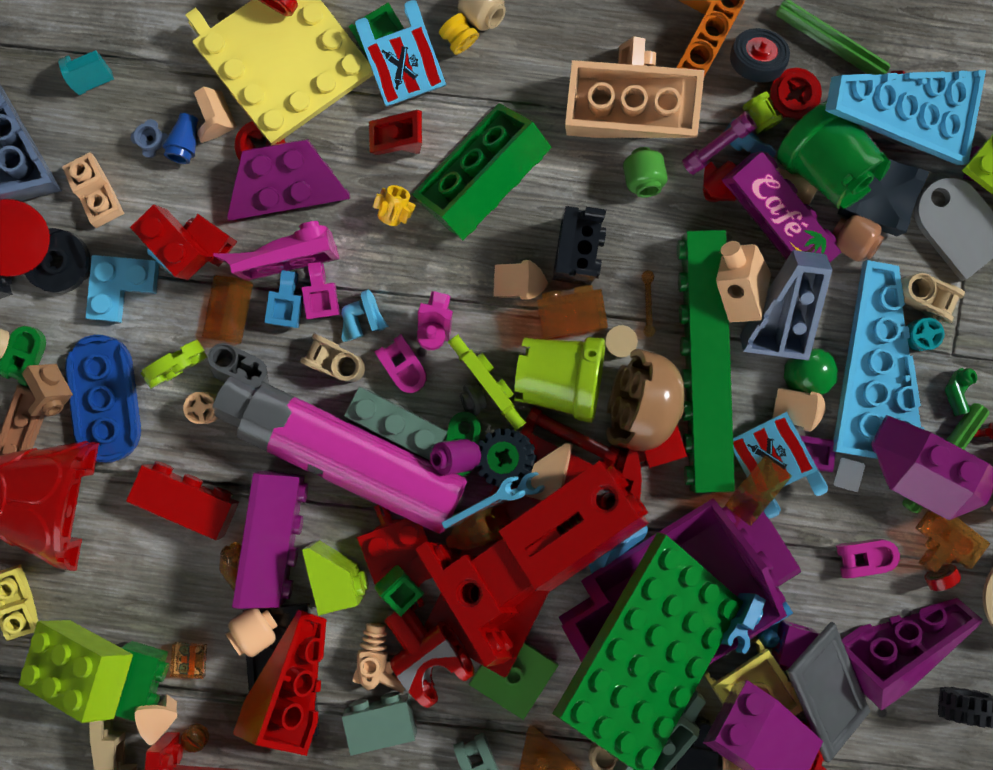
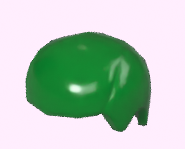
M812 349L809 360L789 358L784 365V379L791 390L809 394L816 392L824 395L837 383L838 368L834 357L823 349Z

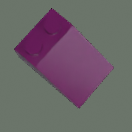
M745 680L734 684L703 743L742 770H810L823 741L777 699L750 681Z

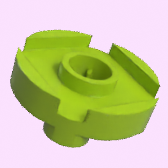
M199 340L192 341L180 347L181 350L172 354L168 353L145 367L140 373L150 389L165 381L168 382L184 373V369L189 366H195L207 359L208 357Z

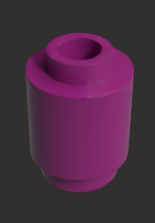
M468 439L438 442L434 445L430 455L431 464L440 475L471 471L474 467L478 466L481 460L479 446Z

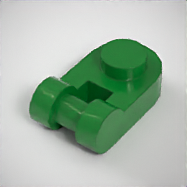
M22 326L12 332L7 349L0 360L1 377L6 379L15 378L19 384L29 387L22 373L27 366L39 365L46 347V338L42 331L34 327ZM18 357L25 359L22 367L17 366L16 361Z

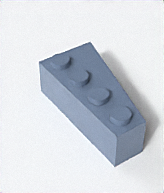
M0 84V200L24 201L61 192L60 186Z

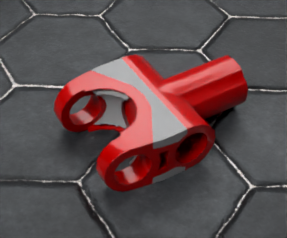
M411 607L401 617L394 612L384 620L403 647L402 651L391 658V668L403 687L423 707L430 708L438 701L437 692L433 687L435 685L432 680L433 666L447 668L451 673L454 672L462 681H467L473 677V663L464 645L447 623L440 621L427 631Z

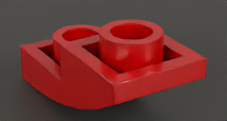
M625 448L624 451H620L614 467L619 469L624 477L629 480V486L625 488L628 494L632 492L635 497L637 496L640 499L642 477L639 455L637 451Z

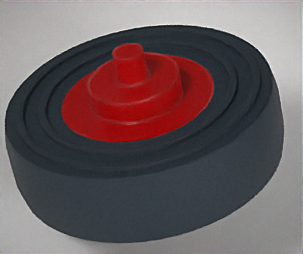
M761 28L748 29L740 33L735 39L730 52V62L734 70L742 77L754 82H770L779 78L785 71L790 58V49L786 41L777 33Z

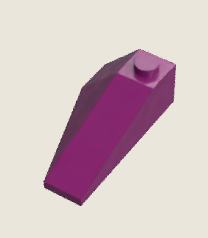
M955 598L921 608L919 613L901 618L900 615L889 618V622L873 627L871 624L861 626L844 637L842 641L863 693L882 711L914 687L981 625L983 619L962 601Z

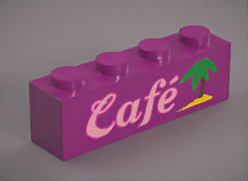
M763 151L749 154L721 179L785 260L788 259L793 250L826 254L829 262L841 253L835 244L837 242L835 236L829 230L821 227L816 220V212L808 204H803L796 195L798 190L790 180L784 179L777 171L778 165L769 154L763 153Z

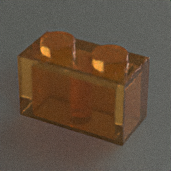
M593 285L574 288V294L561 295V291L546 292L542 294V299L536 301L541 336L544 340L602 331L608 328L602 289L593 290Z

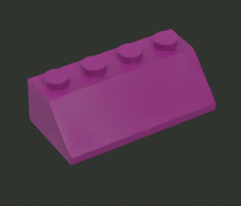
M273 470L253 473L232 608H279L285 603L286 599L290 600L294 583L293 580H289L290 569L296 566L298 559V548L294 547L295 537L301 534L303 527V516L299 515L300 505L306 502L308 495V484L304 483L305 475Z

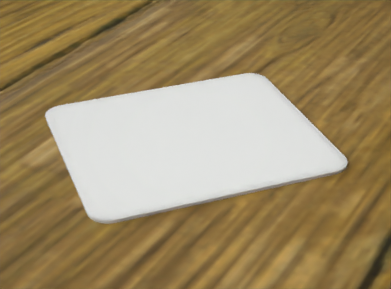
M841 458L834 486L858 492L865 464Z

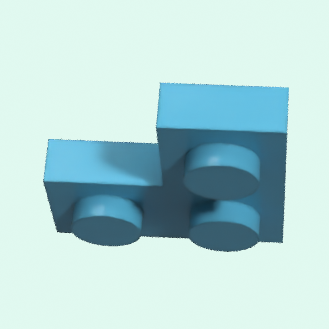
M92 255L85 319L122 323L125 291L156 294L159 263L154 260Z

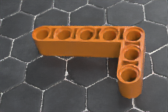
M678 0L704 14V17L676 68L705 70V77L745 0H730L734 5L733 8L725 7L721 0ZM706 27H715L719 35H710L707 33ZM690 55H700L704 59V64L694 63Z

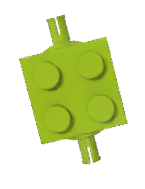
M459 334L449 340L447 343L450 344L459 356L460 362L464 361L501 409L502 413L500 414L505 416L515 431L523 426L526 422L514 408L515 405L510 400L514 393L503 379L497 382L490 374L495 368L481 352L477 356L472 349L467 347Z

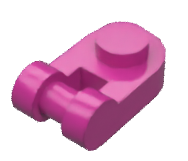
M400 334L393 339L394 343L386 348L382 346L374 352L401 391L416 393L425 386L427 374L403 335ZM402 353L406 361L396 367L392 359Z
M884 539L836 545L837 554L841 556L843 566L840 567L842 578H857L887 573L895 569L900 561V553L896 545ZM863 553L865 564L856 565L855 554Z

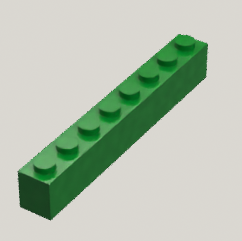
M726 230L687 231L681 236L682 240L677 241V258L682 260L683 272L678 273V290L683 292L684 304L679 305V322L684 324L685 337L680 338V354L685 356L686 369L681 370V376L687 393V401H684L682 418L688 424V433L683 434V444L686 453L689 454V466L684 467L685 485H690V491L695 493L735 492L729 320L716 281L722 257L720 250L727 243Z

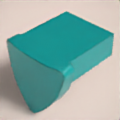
M97 50L74 60H71L69 55L58 60L65 82L78 95H82L92 88L114 80L112 70Z

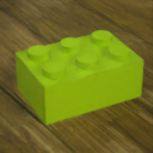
M71 620L37 621L18 685L80 723L111 720L115 717L133 654Z

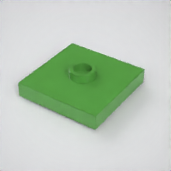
M525 642L507 677H502L480 665L470 680L469 685L524 720L559 665L556 661Z

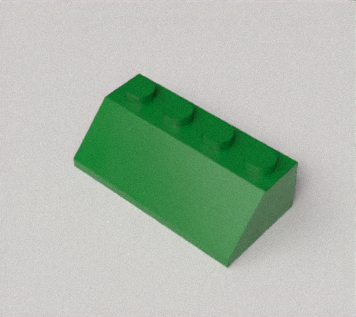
M498 103L411 195L449 231L463 241L499 205L501 200L521 182V179L543 159V156L552 147L533 121Z

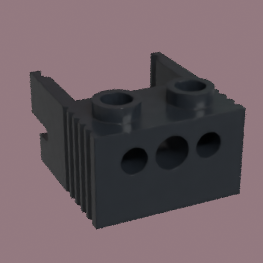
M565 206L561 219L552 280L590 286L595 278L599 279L602 260L596 258L598 246L603 247L605 243L606 228L601 227L606 215L605 209L586 207L583 211L579 210L578 207ZM582 232L589 233L590 237L583 236ZM577 247H587L589 254H581ZM577 263L584 264L585 269L578 268Z

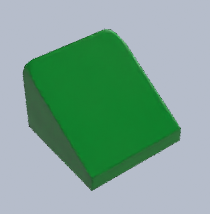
M399 565L394 566L374 586L378 595L400 617L425 594Z

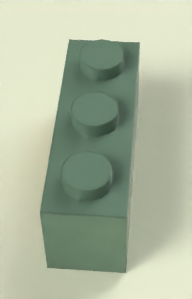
M363 387L358 388L344 415L429 460L434 445L438 442H444L448 433L442 427Z

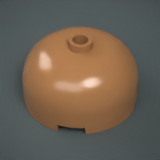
M634 349L630 352L632 360L628 366H620L611 389L606 413L611 414L612 428L608 427L606 435L612 445L635 451H646L664 443L675 430L684 412L685 391L682 376L669 359L656 353Z

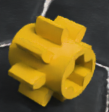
M391 185L387 189L382 188L380 194L377 193L372 207L379 209L377 216L381 222L389 226H398L401 222L406 224L407 219L411 218L415 204L409 202L410 193L406 189Z

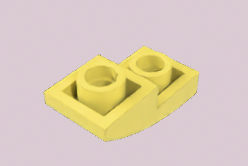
M21 564L0 571V628L6 641L34 633L38 621L33 596Z

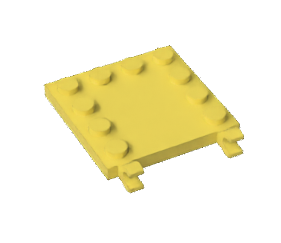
M251 0L212 28L209 27L195 7L185 14L189 20L188 23L199 36L192 41L195 48L270 145H275L277 142L282 141L374 75L368 60L321 0H296L298 7L292 16H284L258 0Z

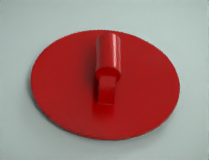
M2 199L0 200V276H19L33 270L43 261L49 249L50 233L46 221L32 206L18 200Z

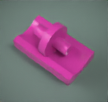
M431 291L428 305L420 303L417 340L420 346L426 350L439 349L445 341H449L453 311L448 308L451 299L450 295Z

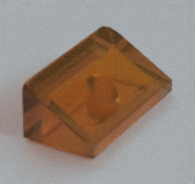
M214 275L202 337L241 344L253 288L252 282L235 277Z

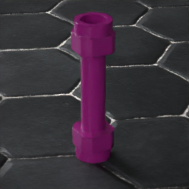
M744 112L730 123V128L700 151L695 149L682 160L686 170L692 175L696 174L707 166V161L738 137L743 139L757 128L753 118L747 112Z

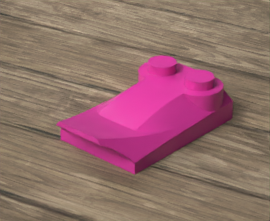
M318 221L302 223L299 225L300 230L294 232L293 235L272 241L254 252L213 253L215 258L230 265L231 273L246 281L279 274L282 270L292 271L308 267V263H326L339 259L332 232L327 226L319 225Z

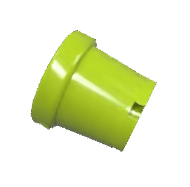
M524 337L521 346L530 348H526V355H519L514 392L519 394L515 397V401L570 413L577 420L592 423L596 414L605 355L604 338L588 337L584 341H564Z

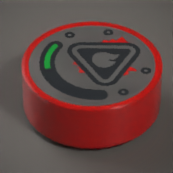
M946 564L930 570L925 574L924 578L930 590L944 591L956 586L961 580V575L955 565Z

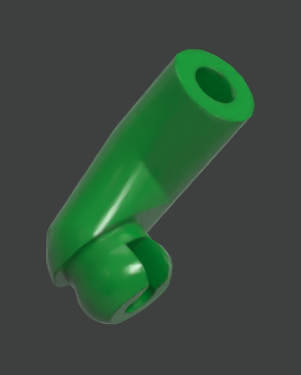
M971 368L956 370L945 387V393L954 416L970 412L964 393L970 385L975 384L977 381V374Z

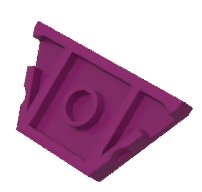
M309 139L297 140L242 151L227 217L228 221L347 200L351 196L347 188H344L334 175L333 170L326 161H323Z

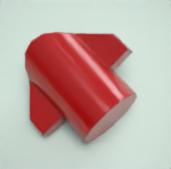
M728 160L719 168L712 162L707 164L704 169L703 196L707 201L737 200L721 180L736 167L733 162Z

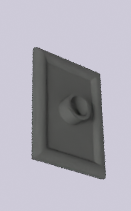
M830 622L787 670L811 731L823 741L820 752L825 762H830L871 712L834 622Z

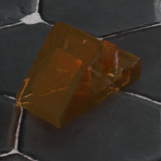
M765 455L746 480L740 484L725 506L749 526H752L792 475Z

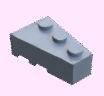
M796 250L791 252L768 289L762 320L748 321L740 334L743 352L801 360L810 359L833 270L826 254Z

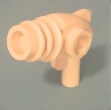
M367 623L366 630L363 631V634L367 636L362 638L365 642L360 643V647L363 649L357 652V669L353 676V682L361 684L368 691L375 689L381 683L403 694L405 688L398 678L392 674L393 670L390 661H387L388 653L382 651L387 649V645L383 644L386 642V639L383 638L387 635L385 632L386 626L380 623Z

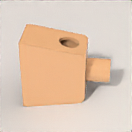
M729 241L721 247L722 257L716 278L729 323L762 320L771 272L757 245H740L737 241Z

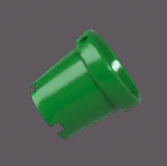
M827 101L805 114L792 127L777 151V161L789 173H799L827 197L836 208L839 209L840 206L842 209H845L858 202L872 190L868 185L873 181L874 177L879 181L882 180L890 168L891 161L881 152L860 125L826 112Z

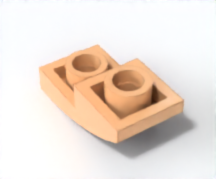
M91 152L62 166L73 193L79 197L91 225L98 228L124 214L107 177Z

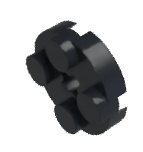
M48 228L50 233L48 252L43 261L36 268L25 273V276L31 284L44 291L58 294L67 293L79 287L84 280L89 278L91 267L90 253L86 244L77 235L61 229ZM55 253L63 257L60 268L50 266L49 262L54 260L53 254Z

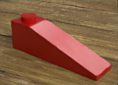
M301 610L297 611L244 700L233 735L254 745L307 756L318 724L319 711L315 710L316 692L321 691V680L317 678L319 662L324 657L327 619Z

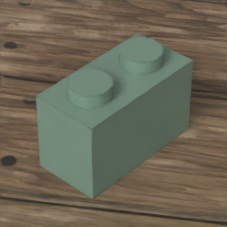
M391 692L380 697L381 700L368 703V699H361L349 704V707L345 709L342 715V721L350 756L415 741L417 728L409 693L400 695V692Z

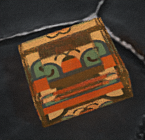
M173 643L170 677L203 679L206 671L207 644Z

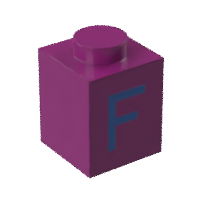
M782 620L777 631L780 640L773 647L771 654L776 662L780 664V668L787 672L788 668L820 633L812 628Z

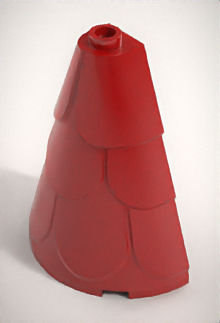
M81 441L0 455V540L11 546L21 548L55 568L77 571L82 538L71 537L81 477L94 475L99 443Z

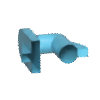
M369 289L361 292L362 301L359 300L345 305L341 310L344 320L341 336L343 342L364 336L357 316L365 313L372 331H381L389 327L379 312L375 297Z

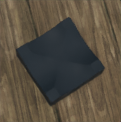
M889 159L891 161L890 168L882 180L879 181L874 177L873 181L868 185L872 190L848 208L842 209L840 207L837 214L850 218L852 215L867 218L879 224L882 229L881 231L897 237L908 230L913 208L926 182L929 171Z

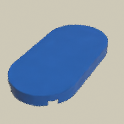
M90 335L82 338L75 344L76 346L69 352L65 362L67 384L73 393L69 399L75 443L81 441L99 443L97 462H115L129 456L137 447L141 436L133 361L130 352L119 340L105 335Z

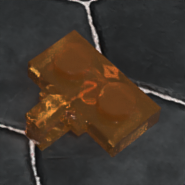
M929 510L915 527L916 530L928 538L924 545L928 550L920 559L919 564L928 571L935 573L938 572L944 562L950 564L954 559L965 568L972 569L991 544L958 517L946 520Z

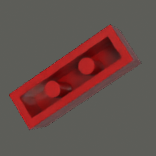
M155 461L154 464L141 466L126 502L215 541L225 536L239 504V501L231 498L233 495L231 492L219 487H214L213 490L202 486L203 480L189 474L181 477L172 473L173 467L159 461Z

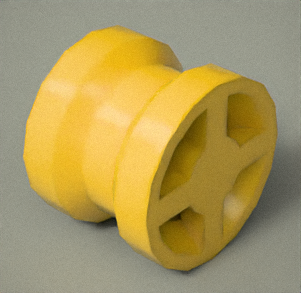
M458 13L451 17L439 30V35L442 39L449 41L451 44L450 49L455 55L467 50L479 37L478 31L475 28H470L467 24V18L463 13Z

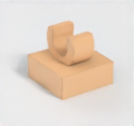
M634 36L619 46L618 64L656 66V52L645 51V39Z

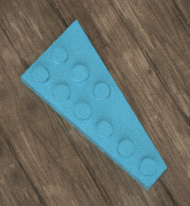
M986 70L831 77L825 111L955 165H966L970 159Z
M870 260L862 262L833 439L834 452L878 459L871 443L886 415L924 429V427H921L918 408L921 404L913 355L910 356L907 338H910L909 327L905 326L903 313L905 302L900 270L897 265Z

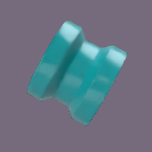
M922 318L906 325L909 327L910 338L907 339L911 350H932L939 347L943 342L945 336L944 328L936 319Z

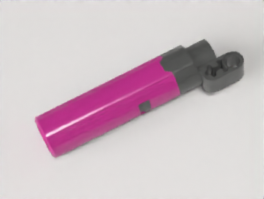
M226 343L216 344L209 350L207 357L211 372L215 378L224 382L212 407L216 417L239 427L237 438L299 468L310 471L341 488L438 534L445 531L442 522L453 516L467 484L465 477L457 473L440 475L433 468L431 461L269 385L265 363L245 351ZM222 358L232 360L230 365L226 367L216 365ZM247 375L253 376L251 380L248 379Z

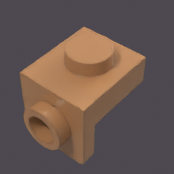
M57 364L29 365L22 373L36 399L28 409L31 416L56 415L63 410L64 405L73 395Z

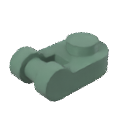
M484 732L474 736L475 740L465 744L462 741L453 745L455 755L462 770H499ZM480 753L482 761L472 764L469 756Z

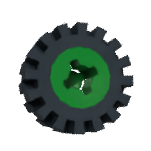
M507 428L495 429V432L487 433L485 435L486 439L480 440L478 443L481 452L480 463L476 466L480 469L478 473L486 479L487 483L493 484L496 487H500L505 479L517 476L519 480L513 481L511 488L518 486L522 478L532 472L534 461H537V455H534L535 447L529 442L530 439L518 431Z

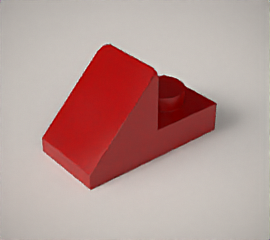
M413 110L369 121L370 153L382 155L403 150L420 154L422 146V111Z

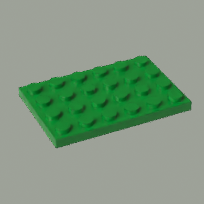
M657 532L552 714L631 769L652 770L718 650L723 634L731 624V619L736 617L743 601L669 536Z

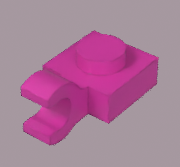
M308 263L311 286L302 287L306 319L340 315L336 284H326L324 263Z

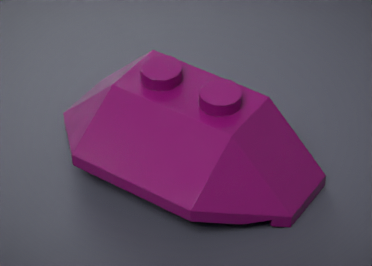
M885 416L871 446L877 455L880 468L890 490L946 520L954 519L987 505L993 493V467L989 463L929 431L891 416Z

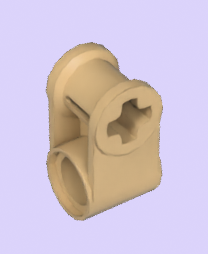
M926 273L914 274L901 279L906 305L923 312L926 316L939 322H953L954 317L952 313L958 300L964 297L965 291ZM913 282L919 286L918 296H915L912 292Z
M313 333V342L306 357H302L300 360L302 364L349 383L357 382L363 377L365 363L359 356ZM347 359H353L356 366L355 371L350 376L343 375L341 370L343 362Z

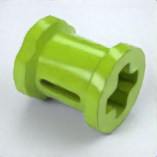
M767 91L752 98L742 107L744 111L749 112L755 121L757 135L766 132L783 121L782 116L777 115L768 100L770 95Z

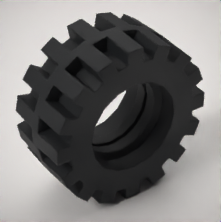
M941 687L938 715L941 718L960 724L993 728V695L965 688Z

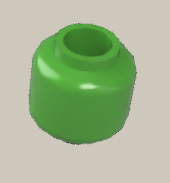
M639 147L633 150L623 163L627 189L637 194L638 197L648 198L659 194L668 181L663 155L656 150H650L649 147Z

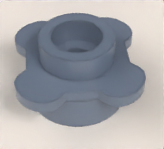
M149 119L144 124L139 125L131 134V141L141 147L142 154L145 157L153 158L156 155V151L165 143L168 135L160 131L155 120ZM149 136L153 137L152 141H148Z

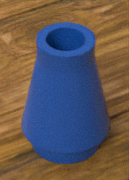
M187 113L179 114L177 122L163 144L165 149L164 156L167 159L180 164H189L191 158L195 157L198 119L195 116Z

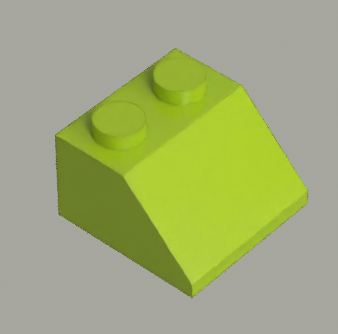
M320 540L312 542L302 549L318 616L358 606L366 595L365 590L369 589L365 570L360 571L357 562Z

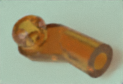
M238 542L224 546L220 553V573L233 591H235L238 572L237 565L242 547Z

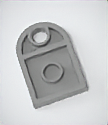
M941 179L922 190L914 207L916 224L960 281L967 280L993 259V211L969 183L960 179ZM937 190L943 193L945 197L943 207H938L932 202L931 195L933 191Z

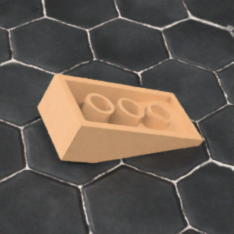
M572 60L565 120L566 136L590 138H697L705 70Z

